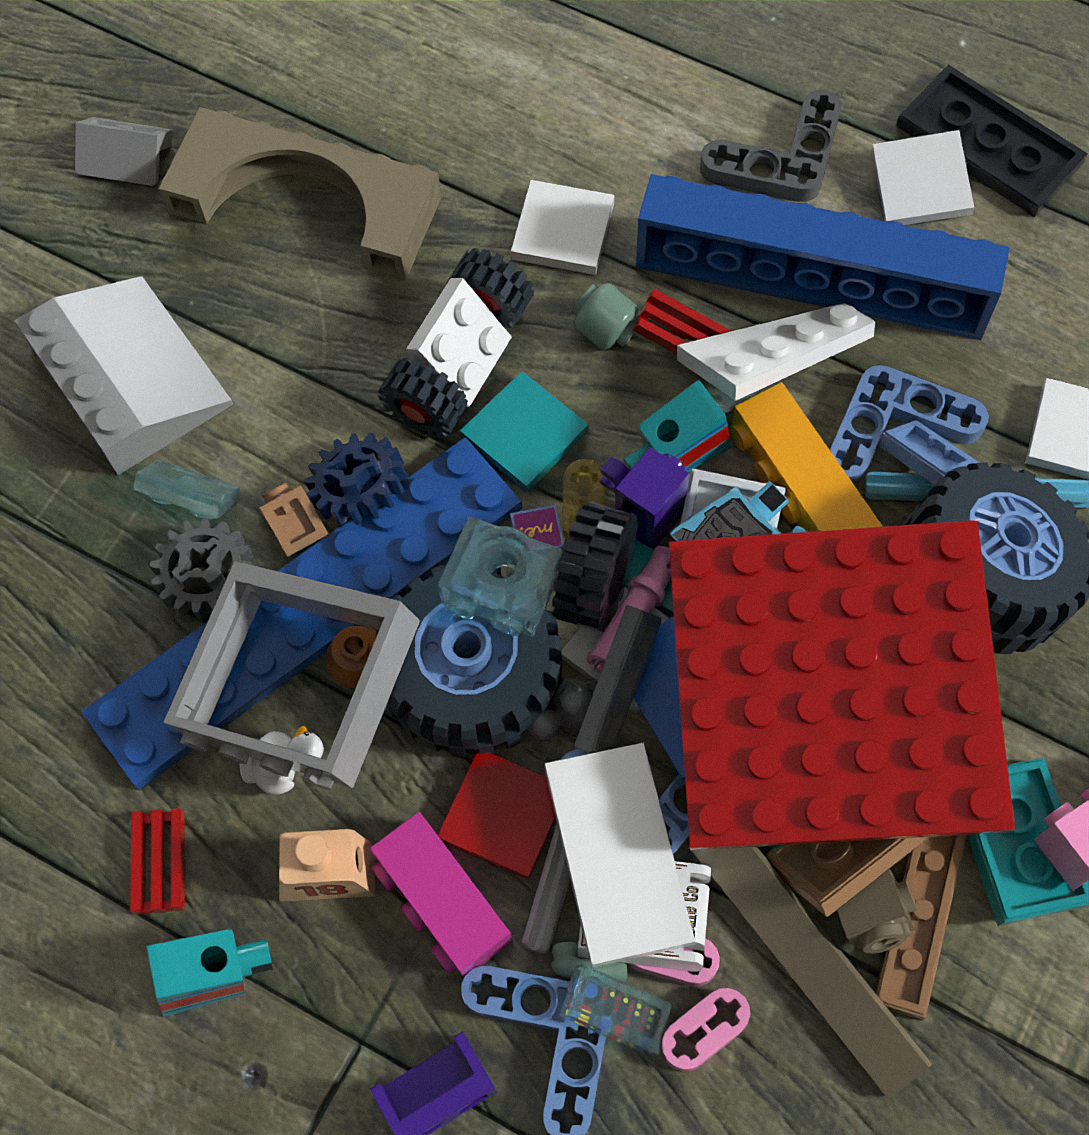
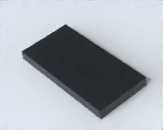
M949 64L898 116L896 123L898 128L912 137L959 130L967 173L1033 217L1037 216L1079 169L1088 155L1082 149Z

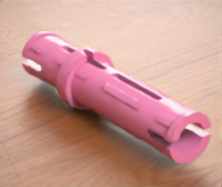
M657 546L640 575L632 577L627 586V596L593 650L587 655L586 660L589 665H593L597 659L599 660L593 668L599 673L602 672L626 604L650 613L653 608L659 607L665 599L664 590L671 580L670 551L668 547Z

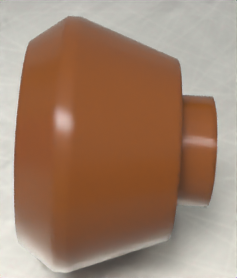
M351 626L340 631L332 639L326 651V665L330 675L336 682L345 687L356 689L377 637L375 629L364 626Z

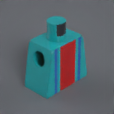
M698 380L640 424L638 429L644 446L623 460L627 468L631 470L645 452L652 447L662 455L664 453L673 455L684 465L687 472H691L692 468L700 467L731 448L726 415L700 380Z
M223 930L147 946L156 999L163 1017L244 994L243 977L273 970L267 939L236 946L233 930ZM213 963L226 965L219 972H209L206 970Z

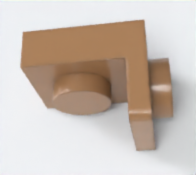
M284 483L262 495L266 504L257 510L261 517H264L286 557L328 535L326 528L301 485L290 490L288 484Z

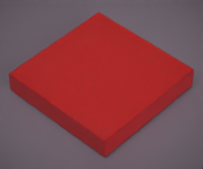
M478 749L438 833V837L448 846L529 880L556 821L546 776L494 754H480Z

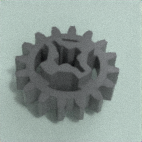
M203 518L200 528L195 529L188 520L184 521V532L180 535L172 530L166 532L171 541L168 546L156 544L155 550L162 559L151 561L149 565L153 573L157 575L151 580V583L157 592H162L159 597L166 607L174 605L176 612L181 617H184L192 609L197 620H203L206 610L212 609L213 611L226 582L227 571L233 566L231 561L233 560V564L234 561L252 565L248 561L254 558L249 545H244L245 540L239 530L230 534L231 531L225 521H221L213 529L208 518ZM179 559L178 567L175 568V565ZM202 566L206 568L203 572L199 569Z

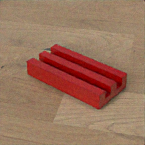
M655 288L649 293L633 328L634 332L677 354V345L687 343L684 341L686 338L695 341L731 332L728 328ZM651 318L671 329V333L649 322L648 319Z
M181 808L171 809L170 812L151 810V813L143 814L141 811L131 812L130 912L138 915L184 911L185 812ZM163 824H171V900L163 901ZM151 825V902H145L146 826Z

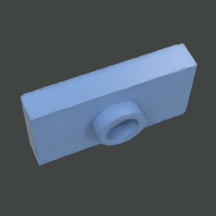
M917 420L881 433L879 447L933 485L949 471L957 467H967L968 464L979 463Z

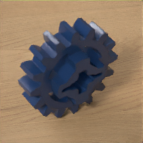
M369 432L363 441L359 440L356 433H352L349 443L342 444L339 439L333 441L334 450L329 452L321 449L318 452L322 459L320 463L309 464L308 468L313 476L306 478L304 481L309 490L307 495L314 508L319 510L325 520L333 516L338 525H343L348 517H352L355 524L360 525L363 515L368 513L372 518L377 519L379 518L378 508L382 505L392 508L394 503L390 496L392 494H403L404 492L400 481L407 478V473L403 467L404 461L396 447L393 448L386 437L377 441L374 433Z

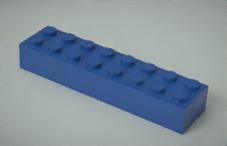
M651 174L638 217L636 268L821 307L845 303L854 307L865 316L981 340L1002 292L1010 247L998 245L985 239L973 240L949 235L941 230L929 231L905 226L896 221L885 222L860 217L852 212H836L816 208L808 203H792L772 199L764 194H747L728 190L719 185L708 186L684 181L675 176L664 177Z

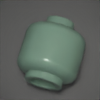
M605 283L600 287L592 284L571 311L576 315L574 328L599 349H609L615 342L623 347L635 333L633 328L636 323L633 320L638 313V306L611 283Z

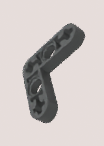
M815 90L805 97L790 154L728 140L709 142L704 146L701 153L700 171L702 176L709 182L797 202L813 200L821 190L839 120L841 102L838 96L828 90ZM818 108L826 109L822 125L814 123ZM806 139H815L822 143L824 148L817 152H810L805 150L800 143ZM717 158L725 159L722 166L714 165ZM739 161L743 162L742 172L736 171ZM757 164H764L770 167L773 173L764 178L757 177L751 173L750 168ZM781 170L786 171L784 181L779 180ZM800 175L808 177L806 184L798 183Z

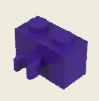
M650 447L631 470L621 461L610 457L600 469V473L604 475L600 480V484L615 493V509L633 513L637 516L638 530L635 535L637 536V541L654 550L683 514L689 472L673 455L667 453L662 455Z

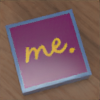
M556 505L510 513L519 562L564 553L562 550L564 541Z

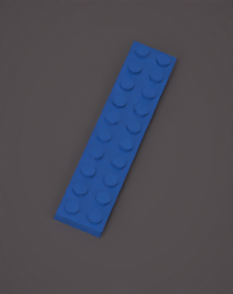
M464 437L401 482L404 488L403 494H392L390 497L394 506L392 508H387L383 505L379 507V518L374 519L369 513L365 514L360 525H356L351 518L278 570V572L392 599L395 595L403 597L407 594L406 584L415 577H419L422 582L431 576L430 569L447 565L511 518L510 513L522 510V501L468 439ZM261 601L208 725L223 729L323 656L332 639L340 631L351 626L360 625ZM207 622L81 711L139 790L194 750L180 743L183 735L163 722Z

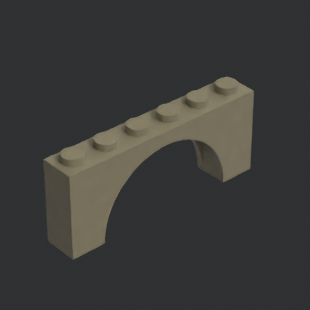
M199 107L159 186V191L169 214L208 224L212 215L226 199L254 182L283 175H301L318 178L345 191L363 211L366 217V225L360 248L365 269L406 281L441 200L438 172L431 171L423 165H409L391 160L383 154H369L351 149L343 143H329L314 139L302 132L293 133L274 128L262 121L252 122L234 117L226 111H212Z

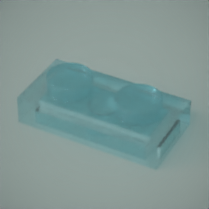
M159 459L135 474L133 488L135 491L149 495L157 503L175 504L191 510L197 517L218 519L236 506L240 492L239 487Z

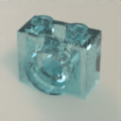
M469 516L438 583L441 603L445 604V608L449 612L461 618L472 619L473 616H477L491 621L495 629L507 635L519 636L521 632L534 637L553 592L554 581L558 578L559 571H557L559 560H562V549L529 538L515 528L496 526ZM501 566L511 567L515 570L513 575L508 578L501 579L491 575L493 570Z

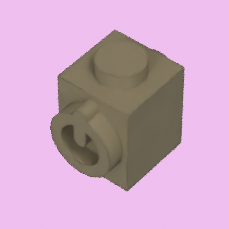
M888 869L838 908L837 912L845 935L856 950L863 949V952L873 954L895 948L910 937V931L915 930L909 913L918 909L907 881L897 882L890 869Z

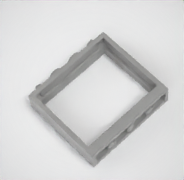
M234 561L163 723L183 735L180 743L195 750L206 752L208 745L220 748L218 754L241 764H247L249 757L260 760V767L280 776L288 777L291 770L303 773L302 779L323 789L331 790L333 783L353 788L420 620L401 601ZM261 601L379 630L327 760L208 725Z

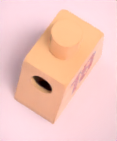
M350 829L286 832L280 834L279 901L376 896L375 874L370 868L375 864V856L370 850L373 844L356 831ZM356 858H358V869L356 866Z

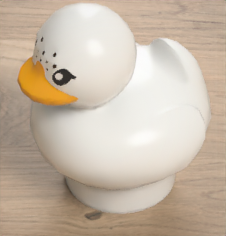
M300 726L297 729L293 739L287 734L278 731L269 732L259 739L321 758L324 750L321 739L314 733L308 732L305 726ZM249 757L247 764L240 763L242 779L246 783H257L258 787L267 794H283L294 787L295 783L292 781L295 771L293 770L290 771L288 777H284L263 769L259 766L261 761Z

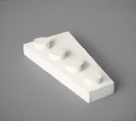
M842 303L677 345V361L736 401L874 337L875 321L860 313L854 307Z

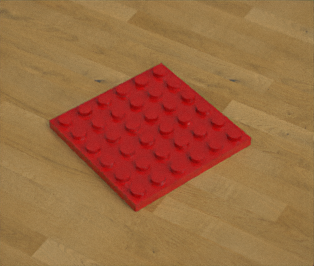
M978 520L669 542L690 850L1007 833L1015 830Z

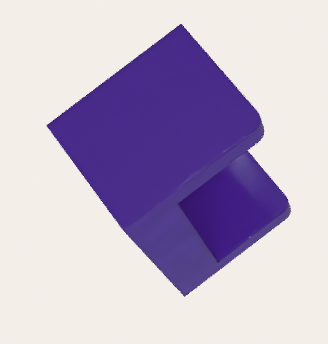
M463 1031L454 1036L456 1040L454 1043L385 1086L378 1083L370 1088L394 1135H430L497 1093Z

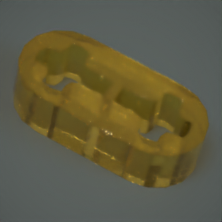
M576 460L565 470L563 477L562 530L566 540L569 538V529L572 521L576 522V514L579 509H582L585 502L605 506V487L600 484V480L604 475L600 473L601 466L593 460ZM581 475H588L591 482L589 484L588 497L580 496L578 482Z

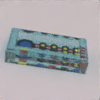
M580 964L574 967L560 1017L651 1056L659 1053L672 1004L585 964Z

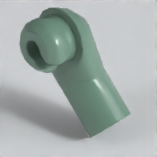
M561 942L555 944L552 948L554 961L550 964L555 974L575 982H580L582 979L590 977L595 979L599 985L624 984L626 982V963L616 962L591 968L589 959H579L577 943Z

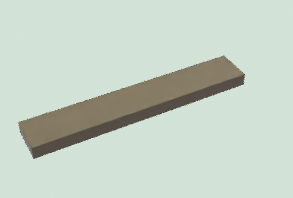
M757 847L691 850L702 865L711 868V876L888 1099L932 1065L926 1055Z

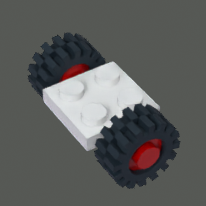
M472 248L471 251L465 252L448 279L447 285L406 348L415 359L413 361L409 358L397 360L381 385L378 397L379 400L384 402L383 406L387 410H393L392 415L397 419H404L406 421L404 424L410 428L413 425L423 434L428 431L432 437H437L438 435L446 437L449 435L465 407H470L510 341L511 335L504 326L506 325L508 328H511L514 324L516 325L534 295V290H532V282L525 280L527 275L523 271H516L517 265L512 261L508 264L504 262V256L496 253L493 257L490 250L482 249L480 252L477 248Z

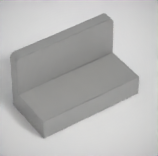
M97 117L76 122L75 171L81 175L154 186L159 182L160 151L172 146V129Z

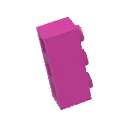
M420 811L370 848L378 861L370 868L388 892L397 887L406 899L407 903L401 906L400 909L417 933L426 927L437 943L430 950L447 974L456 968L464 979L471 969L483 966L513 943L510 931Z

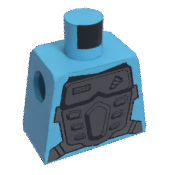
M770 481L750 500L737 487H734L679 524L670 534L676 541L781 534L770 520L790 501Z

